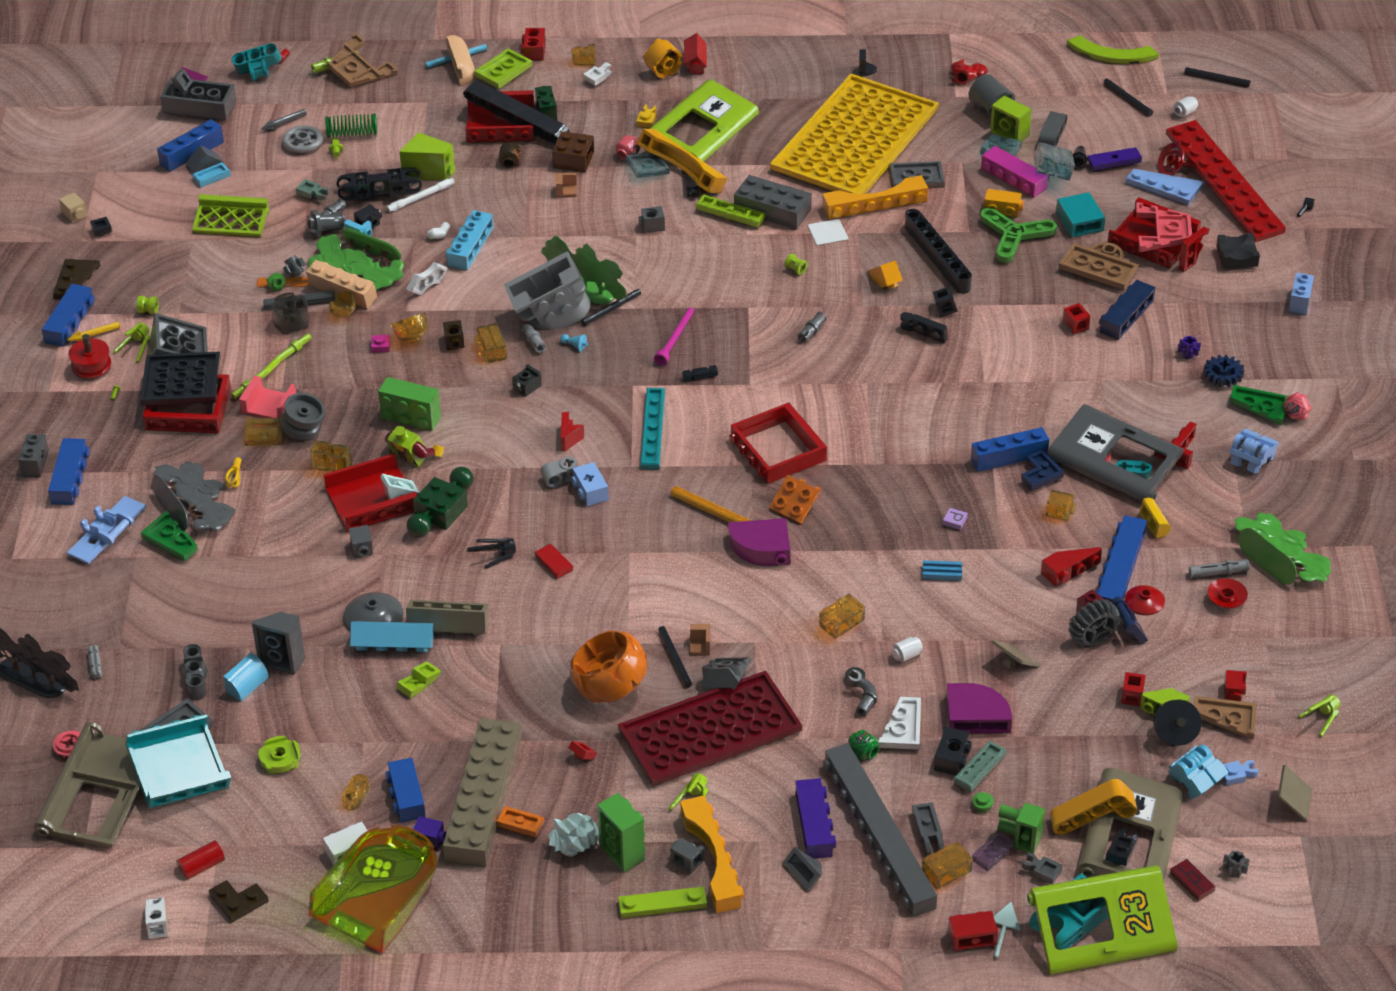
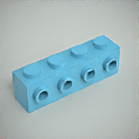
M473 210L470 216H467L463 227H460L459 234L453 239L451 247L446 250L445 257L449 267L468 271L493 229L492 214Z
M351 622L350 646H356V650H368V647H376L377 651H388V647H396V651H408L409 647L416 648L418 652H428V648L433 647V623Z

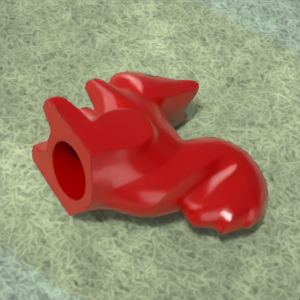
M964 59L951 64V69L953 70L951 75L955 76L952 78V82L965 85L978 75L982 76L988 73L985 65L975 63L971 66L964 64Z

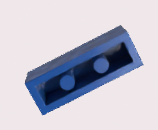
M413 758L388 762L389 771H385L387 784L391 783L392 787H389L391 799L396 801L393 803L395 815L399 814L401 823L417 820L419 816L426 818L424 801Z

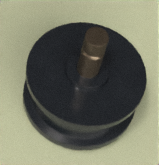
M1177 699L1163 703L1157 709L1153 723L1155 732L1161 740L1171 745H1185L1192 742L1198 736L1202 726V719L1198 709L1192 703Z

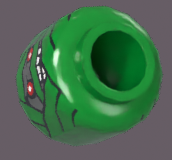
M865 730L852 733L848 739L854 754L863 761L873 759L879 751L878 739Z

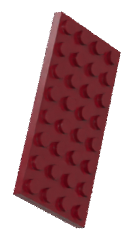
M765 670L741 679L735 690L732 688H716L622 722L618 724V730L652 786L798 733L802 731L803 725Z

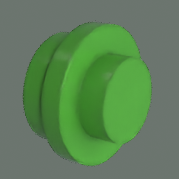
M979 792L973 796L972 803L977 811L987 812L993 806L994 799L986 792Z

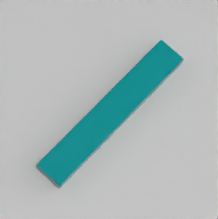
M665 388L646 389L641 469L660 470Z

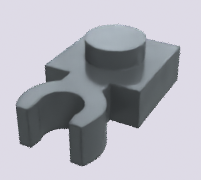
M1033 853L1027 854V860L1030 862L1023 860L1021 866L1026 871L1033 870L1034 877L1049 884L1055 882L1063 867L1062 864L1044 856L1039 860Z

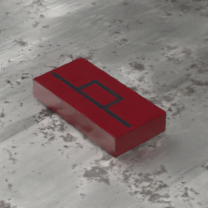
M1188 859L1170 868V874L1198 901L1215 891V886Z

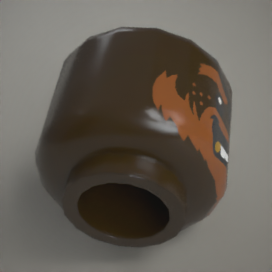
M513 142L502 144L499 151V162L508 168L517 166L520 163L522 152L520 146Z

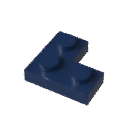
M1043 449L1027 455L1026 462L1033 469L1021 474V480L1031 491L1064 477V471Z

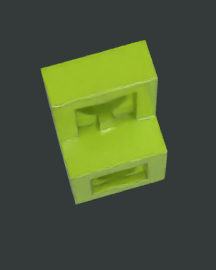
M426 661L414 667L412 675L398 681L396 689L412 698L432 684L441 674V670Z

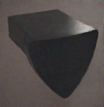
M859 49V76H869L876 73L877 67L866 62V49Z

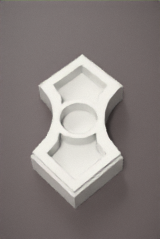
M433 262L423 273L414 274L406 289L412 293L422 295L431 285L440 284L448 268Z

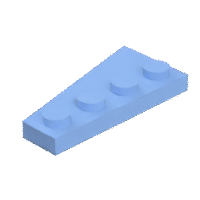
M1133 169L1126 177V184L1185 205L1191 203L1203 188L1204 181Z

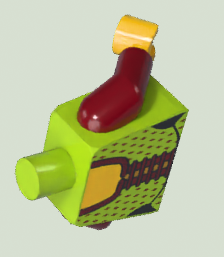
M397 426L385 436V442L388 444L390 454L396 453L397 458L417 467L422 464L425 458L433 457L434 455L442 457L445 448L434 444L433 448H426L419 435L405 429L403 426Z

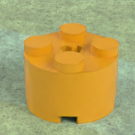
M656 39L647 52L643 54L646 66L662 79L666 75H674L682 64L680 61L682 57L681 52L667 40Z

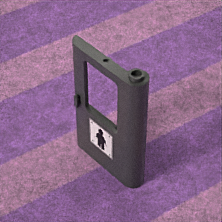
M1083 404L1051 444L1047 455L1060 465L1142 502L1144 498L1156 499V488L1184 453L1185 449ZM1120 438H1128L1165 455L1167 458L1150 479L1142 478L1104 460Z

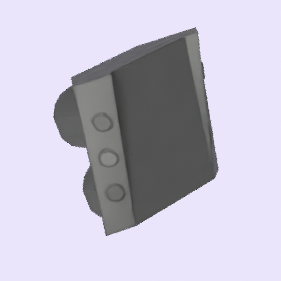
M730 657L710 660L709 664L702 666L703 680L701 684L707 691L709 688H732L735 690L751 658Z

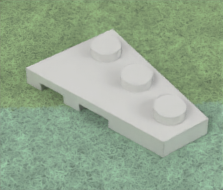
M900 697L892 717L878 741L880 748L919 750L921 698Z

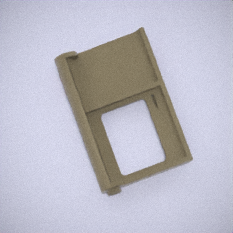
M85 723L34 824L39 835L57 837L107 849L113 846L141 788L125 746L126 738L105 734L103 728L96 723ZM83 784H91L119 791L99 834L96 836L61 829Z

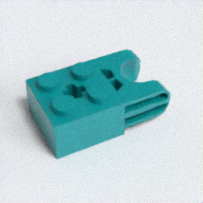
M1081 873L1073 880L1083 879L1087 877ZM1102 897L1047 908L1050 927L1059 930L1055 942V948L1058 950L1070 948L1109 917L1106 901ZM1035 911L1031 915L1029 926L1039 932Z

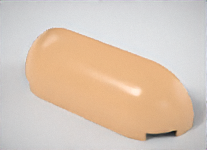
M456 35L446 36L445 43L460 86L471 83L475 79V67L465 41Z

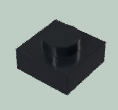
M107 216L90 221L95 236L112 232Z

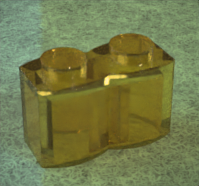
M315 441L310 449L312 467L315 469L333 472L352 466L351 449L348 446L341 444L332 445L326 441Z

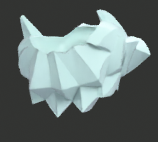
M572 813L563 821L554 819V829L547 835L550 839L549 846H555V851L560 850L562 854L569 857L578 854L577 852H583L585 848H590L591 845H599V831L596 823L590 816L580 813Z

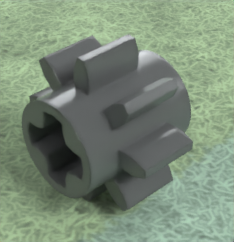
M294 255L284 261L286 265L283 269L286 275L292 274L295 277L305 271L303 267L306 263L302 257L297 258Z
M1232 851L1229 856L1224 855L1222 870H1226L1228 876L1240 878L1242 873L1247 874L1249 859H1245L1243 852Z

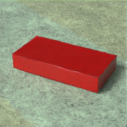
M552 544L535 551V557L557 579L573 571V565Z

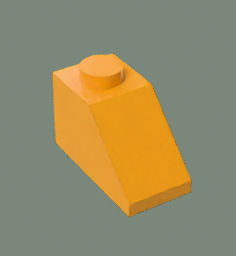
M896 260L867 270L868 274L880 288L887 286L888 289L898 286L897 282L903 281Z

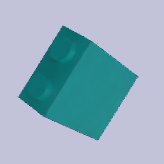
M1090 192L1057 199L1056 213L1071 238L1104 231L1105 216Z

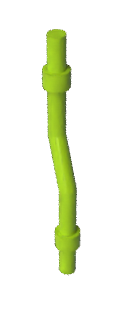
M307 333L299 340L293 341L290 347L276 356L255 376L261 377V380L265 378L280 362L292 353H297L301 350L303 345L312 339L311 335ZM252 378L245 380L238 389L231 393V397L234 400L243 394Z

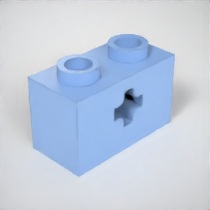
M1296 273L1289 312L1307 315L1314 279L1313 275Z
M594 462L573 468L572 485L574 488L577 487L580 499L584 500L587 506L609 500L608 485Z

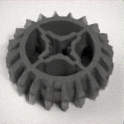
M1095 599L1092 603L1088 602L1080 611H1076V615L1071 618L1072 621L1069 623L1068 631L1072 640L1080 645L1081 648L1085 646L1090 648L1092 645L1095 646L1107 640L1109 636H1113V632L1117 630V626L1120 624L1121 616L1117 607L1112 602H1109V600L1100 599L1098 601Z

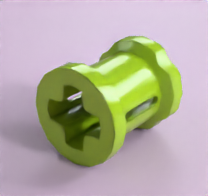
M791 253L787 256L784 266L787 269L795 270L798 275H802L808 267V262L800 260L795 254Z

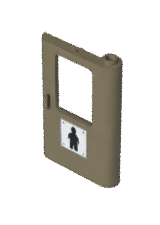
M1104 769L1099 785L1112 779L1121 780L1134 793L1137 813L1133 817L1122 818L1115 811H1112L1089 823L1078 865L1079 873L1089 878L1098 874L1105 875L1132 870L1104 860L1112 822L1115 819L1154 832L1146 867L1158 865L1164 881L1183 802V791L1175 786L1119 769Z

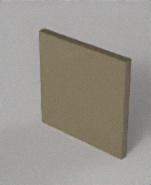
M995 640L991 642L1008 654L1003 665L1009 669H1014L1018 662L1035 667H1040L1041 665L1010 643Z
M1283 765L1278 799L1284 802L1304 821H1308L1312 788L1286 765Z

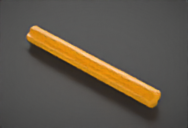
M674 486L671 489V496L724 521H752L678 486Z

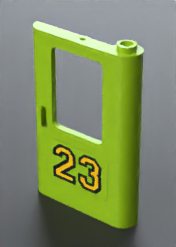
M1158 865L1034 887L1030 889V893H1027L1029 906H1033L1034 910H1036L1049 975L1177 951L1176 934L1162 873ZM1099 897L1104 898L1113 939L1057 950L1053 941L1047 908Z

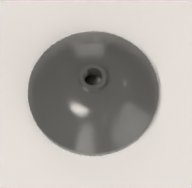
M382 592L365 593L354 598L346 606L344 622L350 631L351 622L353 621L402 622L404 616L403 607L392 595Z

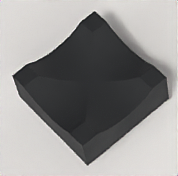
M1246 233L1237 237L1218 235L1216 246L1223 268L1258 267L1260 254L1256 249L1253 233Z

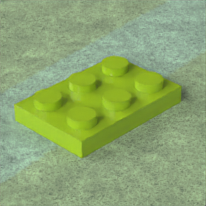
M507 48L476 69L474 74L475 77L499 89L532 67V60Z

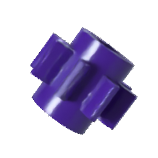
M1186 336L1180 339L1177 352H1181L1182 357L1191 359L1195 355L1198 356L1201 343H1197L1196 338L1193 336Z

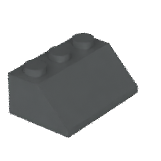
M278 612L254 620L252 628L257 657L263 662L265 667L295 675L305 659L299 616Z

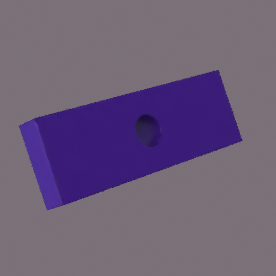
M1134 147L1088 155L1087 161L1092 170H1102L1142 162V156L1138 149Z

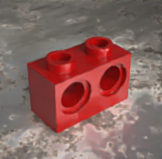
M525 28L521 44V54H524V57L532 61H544L545 28Z

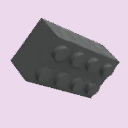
M173 77L169 79L160 96L163 113L227 120L237 101L234 84L191 79L193 83L185 92L180 93L178 89H173L170 85Z
M748 175L734 194V204L766 213L765 220L798 229L811 211L812 193Z

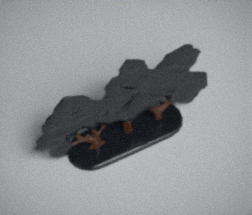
M0 628V658L6 657L0 663V677L45 698H55L66 690L69 692L79 691L77 681L66 672L70 669L71 665L62 654L52 650L44 652L39 643L30 634H26L24 638H18V644H16ZM5 650L11 654V657L6 654Z

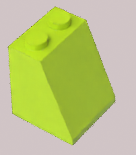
M418 132L399 151L401 168L413 167L418 169L420 180L443 181L455 172L453 144ZM410 172L408 176L417 177V173Z

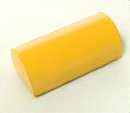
M1144 498L1139 512L1141 517L1147 520L1146 525L1155 539L1166 536L1170 532L1171 526L1154 499Z

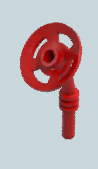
M1169 143L1159 155L1158 169L1161 174L1174 175L1181 166L1193 168L1187 160H1184V150L1178 143ZM1167 155V165L1164 166V160Z

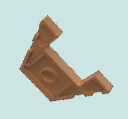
M356 32L345 43L344 48L341 51L339 50L328 63V68L349 87L398 74V69L389 61L374 68L360 56L356 50L365 46V40Z

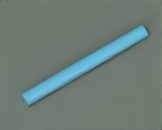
M483 44L468 50L470 55L486 51L487 46ZM450 55L425 62V66L428 69L450 62Z

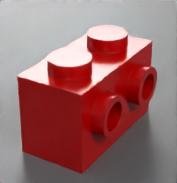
M979 911L977 913L958 914L949 917L948 932L954 951L997 945L998 929L992 911Z

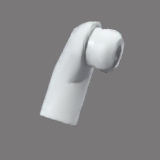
M443 222L440 228L429 230L427 232L428 238L431 240L443 239L450 228L449 223Z

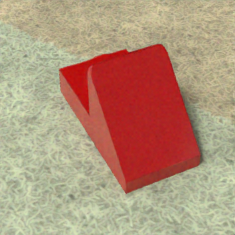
M562 412L561 449L562 451H567L584 438V425H573V419L569 418V412Z

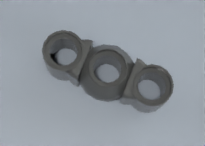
M189 644L183 649L184 665L182 676L186 681L189 697L193 700H200L207 693L205 679L208 669L203 662L201 647L197 644Z

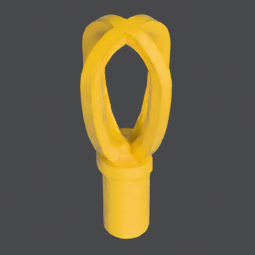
M239 457L234 459L233 465L225 475L226 487L237 488L240 484L239 472L242 460ZM233 474H236L234 480L230 482Z

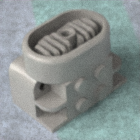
M568 251L504 284L516 314L518 313L521 320L528 321L532 326L539 329L551 330L573 325L582 320L590 309V299L585 292V283Z

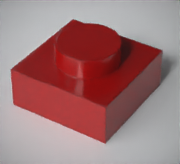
M571 741L568 747L574 752L573 755L582 761L585 759L594 760L597 752L583 742Z

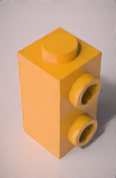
M987 189L984 209L993 208L1004 216L1018 217L1019 212L1023 211L1024 200H1021L1022 193Z

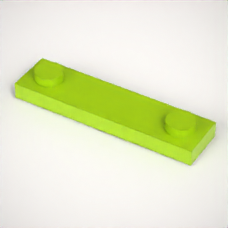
M702 195L696 203L697 210L758 228L766 218V213L707 195Z
M704 886L618 896L621 918L707 908Z

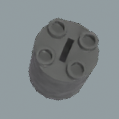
M990 74L979 77L972 84L968 93L969 100L989 118H991L992 105L1003 96L1015 101L1013 92Z

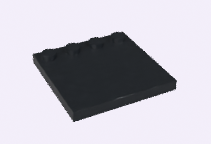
M220 351L146 355L140 397L141 406L216 403L221 361Z

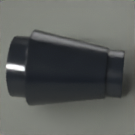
M1083 146L1076 147L1070 158L1071 164L1074 167L1081 168L1087 163L1086 150Z

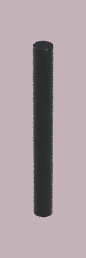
M1186 67L1184 71L1185 74L1250 87L1251 80Z
M1108 78L1103 81V84L1148 116L1153 114V110Z
M637 288L628 293L626 299L616 300L582 319V324L586 326L640 296V289Z
M661 626L658 628L659 634L684 686L690 687L692 682L665 626Z

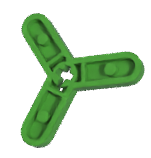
M985 208L980 214V220L1002 235L996 252L997 260L1002 263H1008L1014 259L1021 240L1049 237L1057 231V224L1052 220L1016 224L993 208Z

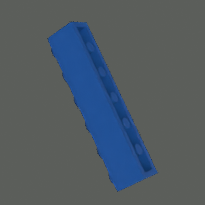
M1124 515L1122 523L1118 522L1116 534L1118 535L1113 536L1111 545L1113 549H1109L1107 555L1109 562L1104 563L1102 572L1104 576L1100 575L1098 587L1100 589L1095 590L1104 600L1111 602L1113 598L1118 596L1123 599L1125 598L1145 536L1147 520Z

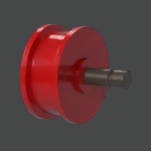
M84 334L82 340L73 344L69 349L68 355L71 361V369L78 377L85 379L97 378L107 373L111 368L112 361L109 356V347L103 340L90 338L88 334Z

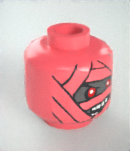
M630 135L623 136L615 146L617 156L622 160H632L640 151V146L637 144L638 139Z
M1297 392L1285 398L1286 401L1283 405L1290 419L1297 418L1300 421L1308 417L1307 413L1312 408L1305 394Z

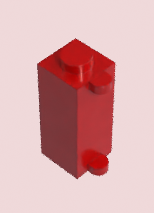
M698 33L684 40V65L693 75L695 73L704 74V68L707 67V43Z

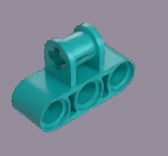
M269 43L238 52L232 56L231 61L239 74L250 72L253 81H256L257 78L263 76L269 77L268 67L278 64L282 56L277 46Z

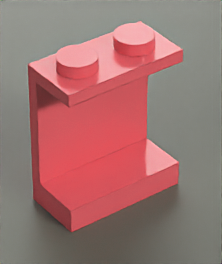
M253 376L239 398L241 413L280 422L287 398L297 393L295 384H291L287 392L284 393L263 388L261 377Z

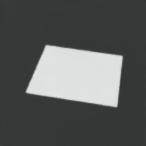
M840 219L808 224L817 245L849 239Z

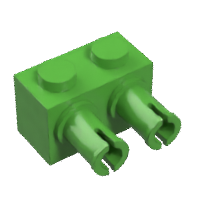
M1024 803L1020 810L1002 804L998 813L1000 820L997 831L1014 835L1015 849L1034 854L1043 835L1045 809L1029 803Z

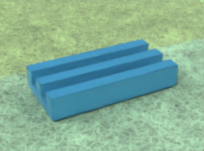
M923 560L922 579L962 581V562Z

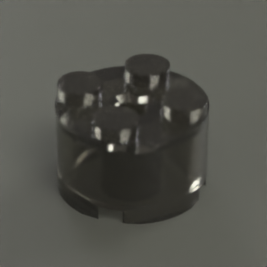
M291 292L283 293L275 298L274 303H271L274 326L282 334L288 335L291 332L308 328V305L303 295L299 294V296H296Z

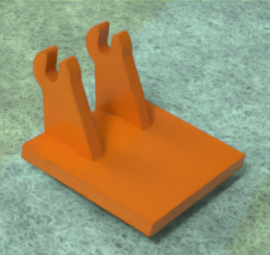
M787 475L769 509L802 524L822 489L818 486L814 488L806 484V481L803 479L798 480Z

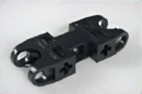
M413 167L387 169V173L369 175L368 171L349 173L339 176L336 181L338 197L344 201L371 199V195L389 193L390 197L418 193L422 188L420 172ZM410 172L417 173V177L408 176V174ZM343 179L349 181L341 186L339 185V182ZM377 182L383 183L381 186L375 185ZM418 182L419 186L417 188L412 189L410 187V185H414ZM345 191L350 192V194L348 196H343L340 194V192Z

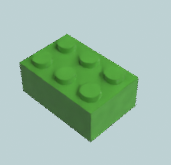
M387 377L378 391L381 419L433 431L441 418L439 389Z
M619 793L597 804L599 846L623 872L645 860L646 848L644 845L645 821L642 814L636 812L629 800L624 799Z

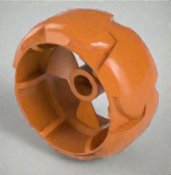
M609 630L599 633L580 646L573 655L570 669L571 680L579 693L588 701L593 703L615 702L627 696L645 678L648 669L646 652L639 641L626 631Z

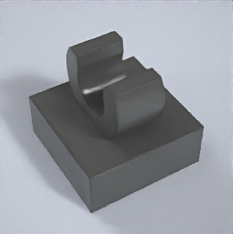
M181 69L171 79L170 85L173 89H178L182 93L188 89L193 81L186 71Z

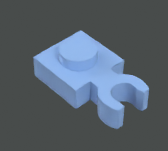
M1248 760L1244 765H1241L1239 761L1223 764L1229 772L1222 778L1226 786L1246 782V777H1257L1259 769H1250L1254 768V760Z

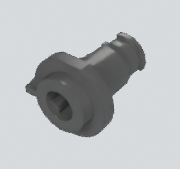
M311 210L310 215L307 216L309 234H313L314 238H320L322 232L336 228L343 229L345 222L344 214L319 215L317 210Z

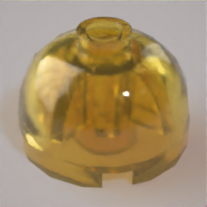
M424 312L391 323V326L398 339L402 341L410 340L412 344L421 341L420 337L428 329V322Z

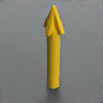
M117 321L87 331H78L67 340L80 341L84 334L92 337L119 329L120 324Z

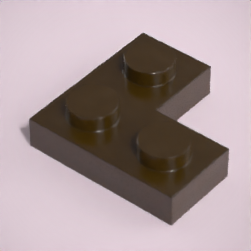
M228 880L208 890L209 896L231 923L269 902L268 896L257 883L240 893H237Z

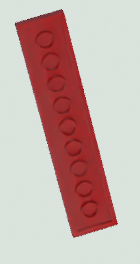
M1196 120L1166 129V135L1169 139L1182 146L1184 157L1247 233H1253L1255 242L1285 233L1286 227Z

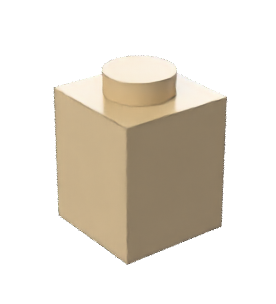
M74 192L59 199L62 213L72 223L87 216L85 202Z

